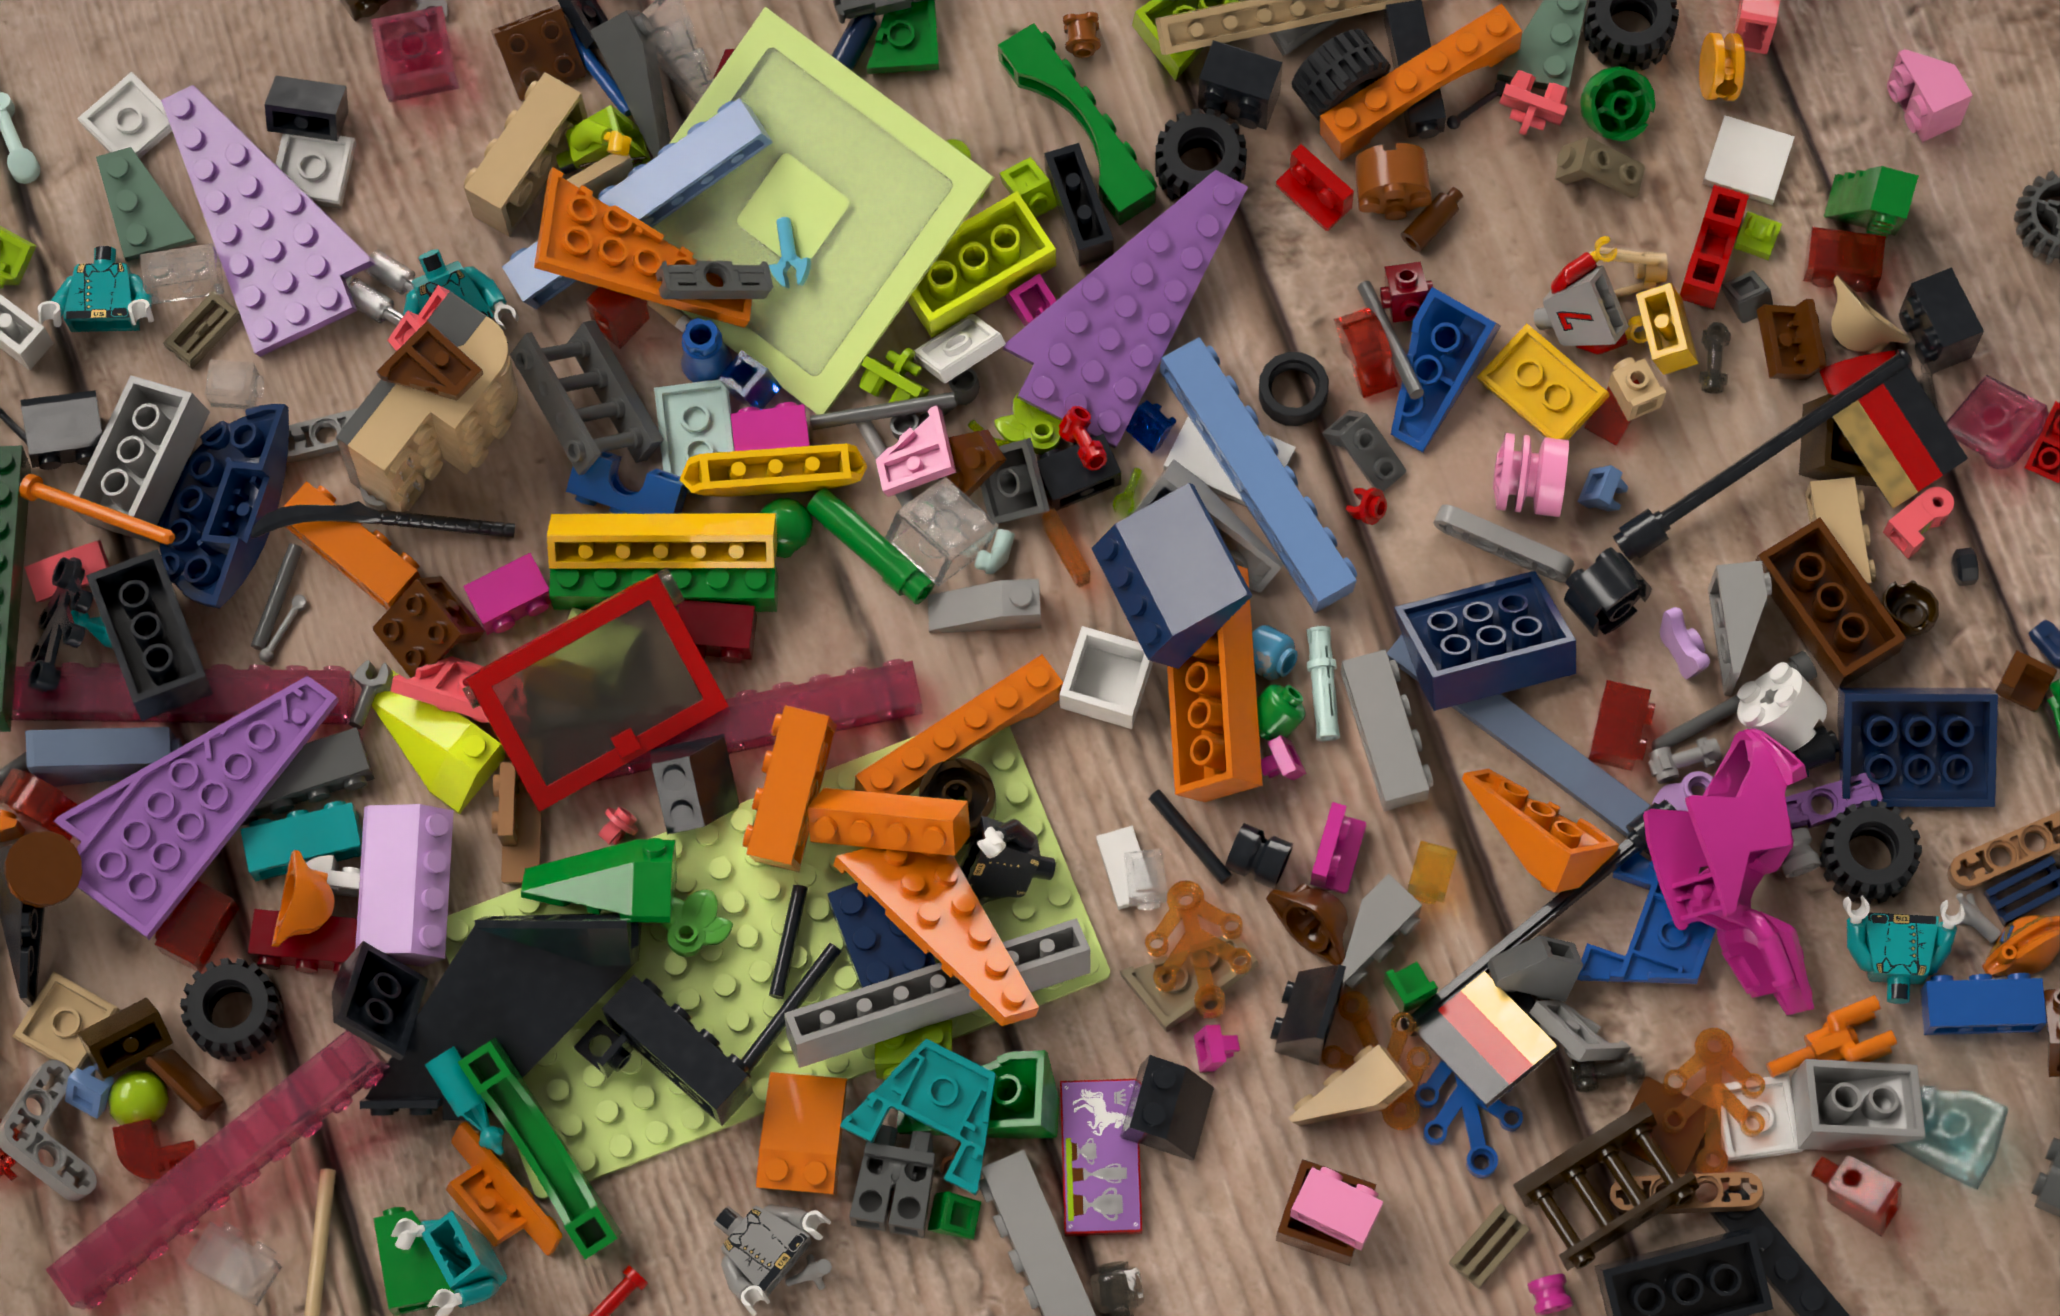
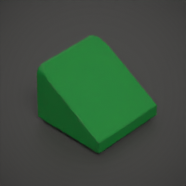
M949 1191L936 1193L931 1209L928 1230L973 1240L981 1201Z

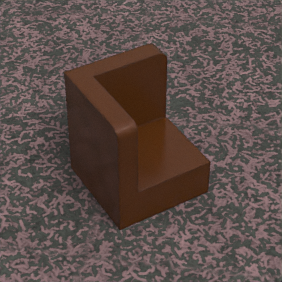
M2016 650L1995 692L2009 701L2032 712H2036L2057 673V669Z

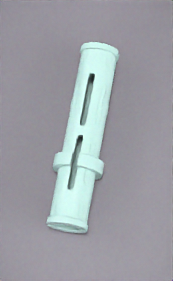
M1315 626L1307 629L1306 632L1309 644L1307 671L1311 672L1316 740L1333 741L1340 738L1334 683V670L1337 669V663L1332 655L1331 628L1328 626Z

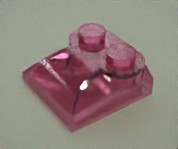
M1986 375L1945 423L1955 439L1981 454L1988 466L1994 469H2006L2016 464L2039 437L2049 412L2046 404Z

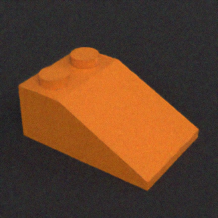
M770 1072L759 1146L756 1188L837 1195L843 1132L840 1125L844 1120L847 1078Z

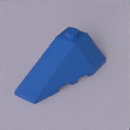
M1432 287L1413 320L1412 335L1408 354L1406 355L1424 390V394L1418 399H1411L1402 381L1391 435L1424 453L1480 364L1501 325Z

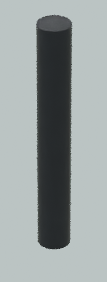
M1160 789L1155 791L1148 800L1221 885L1232 877L1231 872L1225 869V865Z
M793 885L769 991V996L777 999H784L808 888L802 885Z

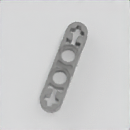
M1442 505L1433 522L1437 529L1447 535L1528 570L1536 571V573L1554 581L1566 582L1575 565L1570 557L1557 550L1451 505Z

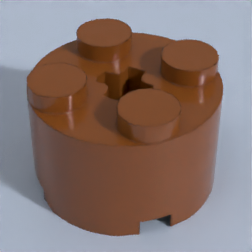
M1395 143L1396 150L1384 151L1383 145L1368 148L1356 156L1355 178L1358 207L1361 212L1385 214L1387 220H1401L1407 216L1408 211L1425 207L1432 203L1426 152L1417 145Z

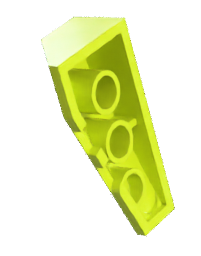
M392 670L393 676L399 675ZM390 691L377 693L374 698L372 708L399 745L429 792L458 814L463 811L498 768L500 762H503L505 759V751L500 742L457 712L443 711L435 705Z

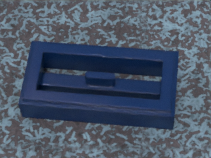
M2052 856L1984 892L2003 926L2060 897V869H2057L2055 866L2056 861ZM2045 870L2048 871L2049 875L1998 901L1997 895ZM2052 882L2057 886V888L2007 914L2003 909Z

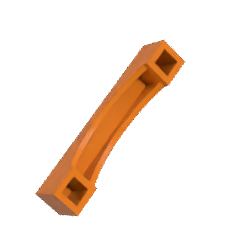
M1499 4L1320 115V135L1339 161H1342L1369 144L1370 140L1392 120L1432 92L1474 70L1485 66L1491 68L1520 50L1522 29L1503 4Z
M1041 654L855 775V791L909 796L920 787L924 775L935 764L942 761L955 760V758H958L999 731L1025 718H1033L1059 701L1063 681L1043 654Z

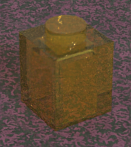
M1420 841L1407 891L1413 894V897L1419 902L1425 904H1435L1436 901L1444 903L1458 850Z

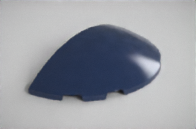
M267 404L248 408L245 410L246 416L231 423L220 421L200 436L202 444L188 458L157 526L171 530L175 535V539L171 544L165 545L158 542L161 557L169 578L183 592L182 594L199 604L220 609L244 583L266 544L270 532L257 538H251V533L256 522L266 513L278 509L288 457L289 407L286 404Z

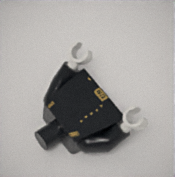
M981 816L960 868L980 904L983 906L987 902L1005 897L1020 898L1024 896L1032 878L1051 880L1056 864L1054 858L1041 856L1037 835L1031 832L1019 820L1011 819L1004 823Z

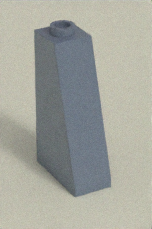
M170 727L25 731L27 768L43 788L123 780L182 747L181 739L175 737Z

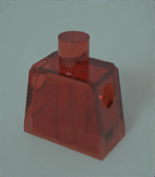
M1847 1155L1840 1166L1822 1156L1811 1173V1177L1827 1185V1201L1831 1205L1881 1237L1902 1206V1183L1852 1156Z

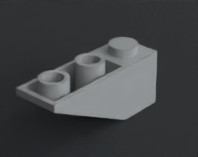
M1389 873L1362 899L1343 962L1346 970L1342 991L1347 986L1351 989L1357 987L1368 974L1365 968L1374 959L1379 963L1383 961L1395 947L1391 942L1400 933H1403L1405 936L1410 934L1421 921L1418 915L1420 914L1422 904Z

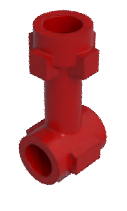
M1073 406L1068 410L1059 425V435L1068 442H1077L1080 447L1077 454L1084 467L1092 471L1098 470L1106 464L1107 454L1101 442L1092 440L1087 431L1091 424V414L1083 407Z

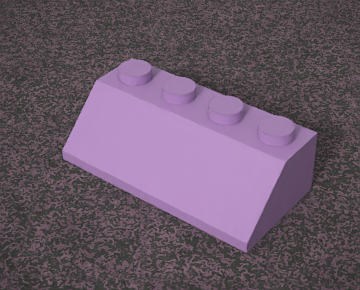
M422 804L368 805L364 807L355 949L362 941H365L403 964L420 967L445 959L453 810Z

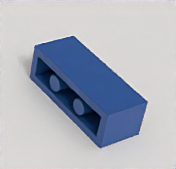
M2029 973L2010 974L2007 976L2008 979H1992L1990 974L1971 975L1969 980H1954V977L1951 975L1933 976L1930 978V981L1925 982L1920 990L1924 1035L2040 1032L2047 1023L2043 978H2031Z

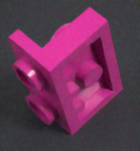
M1332 802L1312 870L1310 885L1346 894L1365 833L1366 822L1345 816L1347 806Z

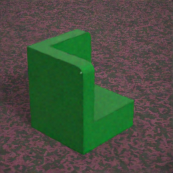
M1418 962L1396 973L1393 969L1385 972L1383 980L1384 986L1401 1015L1427 1002L1437 993L1438 989L1435 981H1428Z

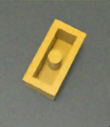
M1672 283L1637 293L1636 297L1651 357L1662 374L1665 375L1699 364L1683 300Z

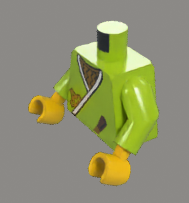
M612 105L568 129L566 138L569 150L556 156L557 163L564 174H569L579 168L584 170L610 154L619 156L630 155L633 168L651 161L647 144L637 124Z

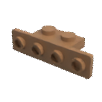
M519 736L543 778V737ZM505 752V762H500V774H494L493 795L494 797H499L498 811H492V833L498 834L502 844V883L522 884L525 868L537 866L541 863L542 811L539 812Z

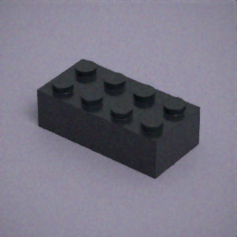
M158 549L86 575L141 721L213 695Z
M633 974L602 1008L609 1027L618 1035L625 1034L635 1050L723 1126L753 1093L750 1083L752 1077L747 1072L749 1068L733 1053L729 1057L725 1056L719 1047L720 1042L705 1028L698 1032L690 1022L692 1019L690 1015L678 1004L674 1003L671 1007L666 1004L667 1002L662 997L663 992L651 980L646 978L641 982Z
M1747 1228L1595 1266L1607 1316H1749L1774 1309L1755 1232Z

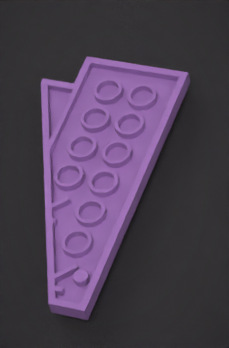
M1217 170L1213 171L1008 340L1003 350L1033 365L1017 398L1061 421L1073 406L1083 407L1091 414V424L1087 429L1089 435L1096 437L1104 433L1109 446L1116 448L1248 186Z

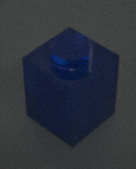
M742 350L718 378L734 398L747 407H758L760 410L766 407L782 387L768 368Z

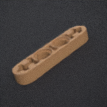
M2060 811L1959 854L1953 859L1948 868L1947 876L1949 882L1958 890H1973L2060 852V834L2055 837L2054 841L2057 844H2054L2051 833L2060 828ZM2029 833L2039 834L2044 839V849L2038 852L2029 850L2024 843L2025 835ZM1994 848L2005 849L2010 855V864L2003 867L1995 865L1990 859V851ZM1978 855H1981L1983 867L1974 871L1971 880H1968L1966 876H1958L1957 872L1960 870L1961 864L1966 868H1971L1979 863L1980 858Z
M1753 1173L1694 1174L1699 1186L1704 1183H1711L1717 1187L1718 1195L1715 1200L1708 1203L1701 1202L1696 1198L1695 1190V1196L1691 1200L1680 1206L1673 1204L1659 1214L1750 1211L1761 1205L1765 1192L1761 1180ZM1678 1174V1175H1679L1680 1178H1681V1177H1683V1176L1686 1175V1174ZM1660 1175L1633 1176L1644 1194H1646L1644 1186L1650 1185V1197L1656 1194L1660 1187L1666 1185ZM1615 1181L1610 1190L1611 1201L1616 1210L1624 1214L1634 1208L1632 1204L1625 1205L1623 1198H1618V1195L1624 1194V1191L1618 1182ZM1729 1182V1189L1733 1191L1741 1190L1743 1183L1747 1182L1757 1192L1750 1194V1200H1743L1739 1193H1729L1731 1201L1724 1202L1725 1191L1722 1183Z

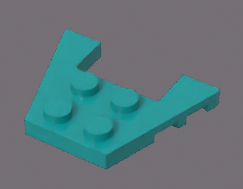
M925 1039L891 1072V1075L874 1092H871L866 1097L867 1099L842 1121L840 1127L873 1143L889 1110L892 1108L961 1142V1146L944 1180L976 1196L980 1185L996 1074Z

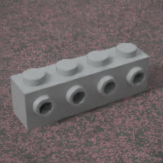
M1385 649L1342 661L1341 676L1383 812L1427 800L1429 787L1434 785L1428 764L1422 765L1418 752L1423 750L1417 729L1411 730L1407 717L1412 716L1411 708L1406 694L1400 695L1396 682L1401 681L1395 659L1389 661Z

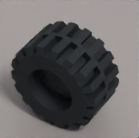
M1589 0L1584 23L1585 41H1590L1589 50L1592 54L1599 52L1597 60L1603 64L1608 60L1611 62V67L1625 66L1627 69L1634 70L1635 66H1639L1642 71L1649 68L1650 61L1656 65L1662 60L1663 54L1667 55L1674 39L1679 18V9H1676L1677 0ZM1622 11H1634L1643 15L1651 26L1641 32H1628L1619 28L1611 17Z
M1361 29L1349 30L1326 41L1311 53L1297 70L1291 84L1296 94L1320 122V115L1390 72L1391 65Z
M1199 108L1191 109V115L1186 116L1183 111L1177 114L1176 123L1170 119L1165 124V132L1160 131L1156 145L1155 172L1156 177H1159L1161 189H1167V196L1172 201L1177 197L1181 199L1215 170L1240 183L1241 180H1244L1247 148L1244 134L1239 135L1240 127L1235 122L1229 125V117L1223 113L1220 117L1215 116V110L1207 109L1206 114H1201ZM1203 147L1216 152L1222 161L1212 169L1197 171L1187 167L1180 158L1190 149Z
M1868 800L1862 801L1859 807H1856L1855 804L1848 806L1844 813L1840 812L1834 818L1821 843L1819 852H1822L1820 857L1822 864L1820 867L1826 868L1823 875L1827 882L1831 880L1835 882L1833 890L1836 893L1840 894L1842 890L1849 893L1847 897L1852 902L1855 901L1856 897L1861 898V895H1863L1869 905L1873 899H1877L1879 904L1886 902L1889 896L1896 897L1908 885L1919 866L1920 861L1918 859L1922 854V845H1917L1921 838L1918 830H1911L1914 822L1909 816L1903 820L1899 816L1902 810L1896 806L1892 811L1886 809V802L1878 801L1876 806H1871V801ZM1859 836H1872L1879 839L1887 846L1890 852L1891 864L1886 868L1878 870L1861 866L1853 858L1849 842Z
M229 958L220 959L221 965L215 966L213 962L206 964L205 967L208 971L203 974L197 970L192 975L195 980L193 985L186 983L183 991L187 997L186 999L181 998L180 1007L184 1011V1014H181L183 1024L187 1027L189 1035L204 1052L207 1051L218 1060L224 1057L227 1062H236V1057L239 1056L246 1061L252 1059L251 1052L256 1050L260 1055L266 1051L263 1045L267 1041L273 1044L277 1036L274 1031L276 1028L281 1029L283 1021L280 1018V1014L284 1013V1008L279 999L281 996L266 973H263L258 966L253 963L250 966L246 960L237 958L236 963H232ZM233 992L247 993L252 997L251 1012L240 1025L232 1028H220L213 1024V1009L222 997Z

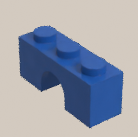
M602 452L589 470L580 476L574 466L572 467L565 492L576 495L575 500L580 503L596 506L598 502L609 506V511L613 514H681L688 488L679 480L680 476L656 468L647 473L644 485L640 491H632L627 489L619 479L618 469L622 456L610 452Z

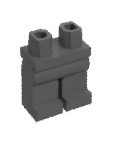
M881 1125L873 1143L866 1142L849 1215L851 1226L885 1231L892 1191H895L889 1219L890 1233L925 1238L926 1220L936 1166L935 1153H933V1134L913 1131L909 1149L895 1147L898 1129L892 1126Z

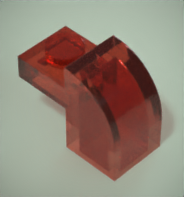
M1368 307L1334 319L1343 353L1351 360L1360 395L1366 398L1398 387L1391 362V357H1393L1384 329L1375 313Z
M11 769L0 787V806L14 813L23 821L32 822L45 831L63 835L69 841L72 839V836L57 826L54 820L78 804L64 796V792L28 772Z
M151 1119L112 1127L116 1152L120 1162L137 1180L144 1184L156 1187L168 1186L167 1170H170L173 1174L184 1173L193 1170L194 1164L203 1162L201 1147L195 1140L161 1147L158 1127Z

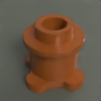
M1087 12L1085 14H1067L1063 16V24H1066L1064 25V32L1068 34L1065 49L1075 57L1087 58L1094 55L1095 51L1100 49L1101 41L1097 38L1096 32L1099 30V22H1097L1099 20L1098 13Z

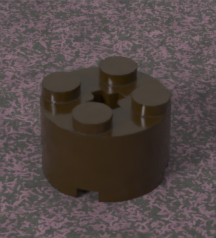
M955 758V760L939 762L927 771L920 784L919 797L952 798L954 800H958L961 796L964 797V800L968 801L970 837L964 843V845H967L971 842L981 816L995 818L996 794L994 784L985 768L970 759Z

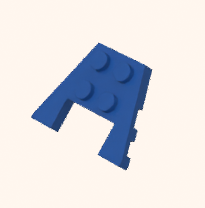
M1636 853L1613 872L1612 877L1649 890L1627 954L1623 956L1587 943L1581 958L1583 967L1577 980L1697 984L1716 928L1699 921L1689 923L1685 930L1676 928L1659 886L1653 862Z

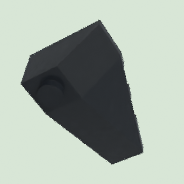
M13 844L0 847V919L19 998L28 1007H31L37 997L45 907L36 908L24 904L10 892L3 867L8 851L13 846Z

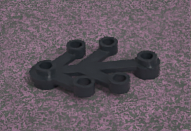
M63 557L57 563L52 576V584L57 586V589L39 618L38 627L43 629L44 632L31 652L30 661L35 664L29 674L28 687L42 693L47 691L53 692L59 684L61 672L56 669L55 662L62 633L63 643L74 648H78L81 645L85 636V627L74 623L69 602L71 597V609L85 614L91 607L93 593L82 589L81 583L85 570L81 568V560L76 557L70 559Z

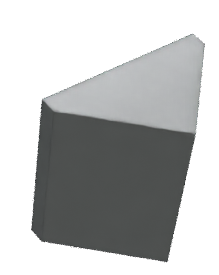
M1031 438L999 446L1007 460L980 486L990 525L1050 511Z

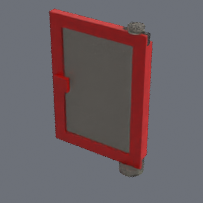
M667 568L644 580H640L465 678L468 686L462 690L473 709L478 706L482 708L539 812L729 707L675 608L676 605L684 602V598Z

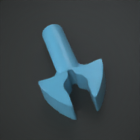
M789 217L778 218L776 224L782 257L777 264L769 265L770 271L783 287L790 288L787 271L792 265L797 271V284L803 286L811 269V259L807 257L801 259L796 255L791 219Z

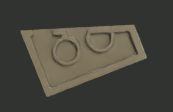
M1233 932L1192 946L1189 951L1168 958L1165 955L1153 959V963L1135 969L1132 966L1121 970L1120 973L1121 977L1163 1029L1168 1032L1258 967L1259 964L1256 957L1238 935Z

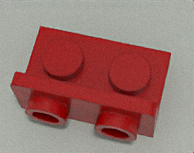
M1300 144L1291 153L1290 168L1276 180V187L1325 231H1329L1352 209L1354 190Z

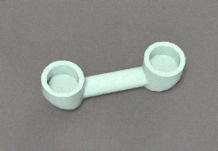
M0 92V131L10 152L7 158L8 169L17 182L28 184L38 178L40 165L33 153L22 146L11 119L15 112V106L10 96Z

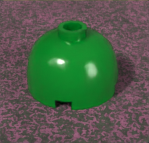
M1622 67L1603 69L1592 76L1583 88L1580 99L1581 114L1587 126L1601 137L1620 142L1634 139L1648 126L1646 121L1649 118L1650 112L1654 113L1656 106L1655 93L1649 80L1635 70Z

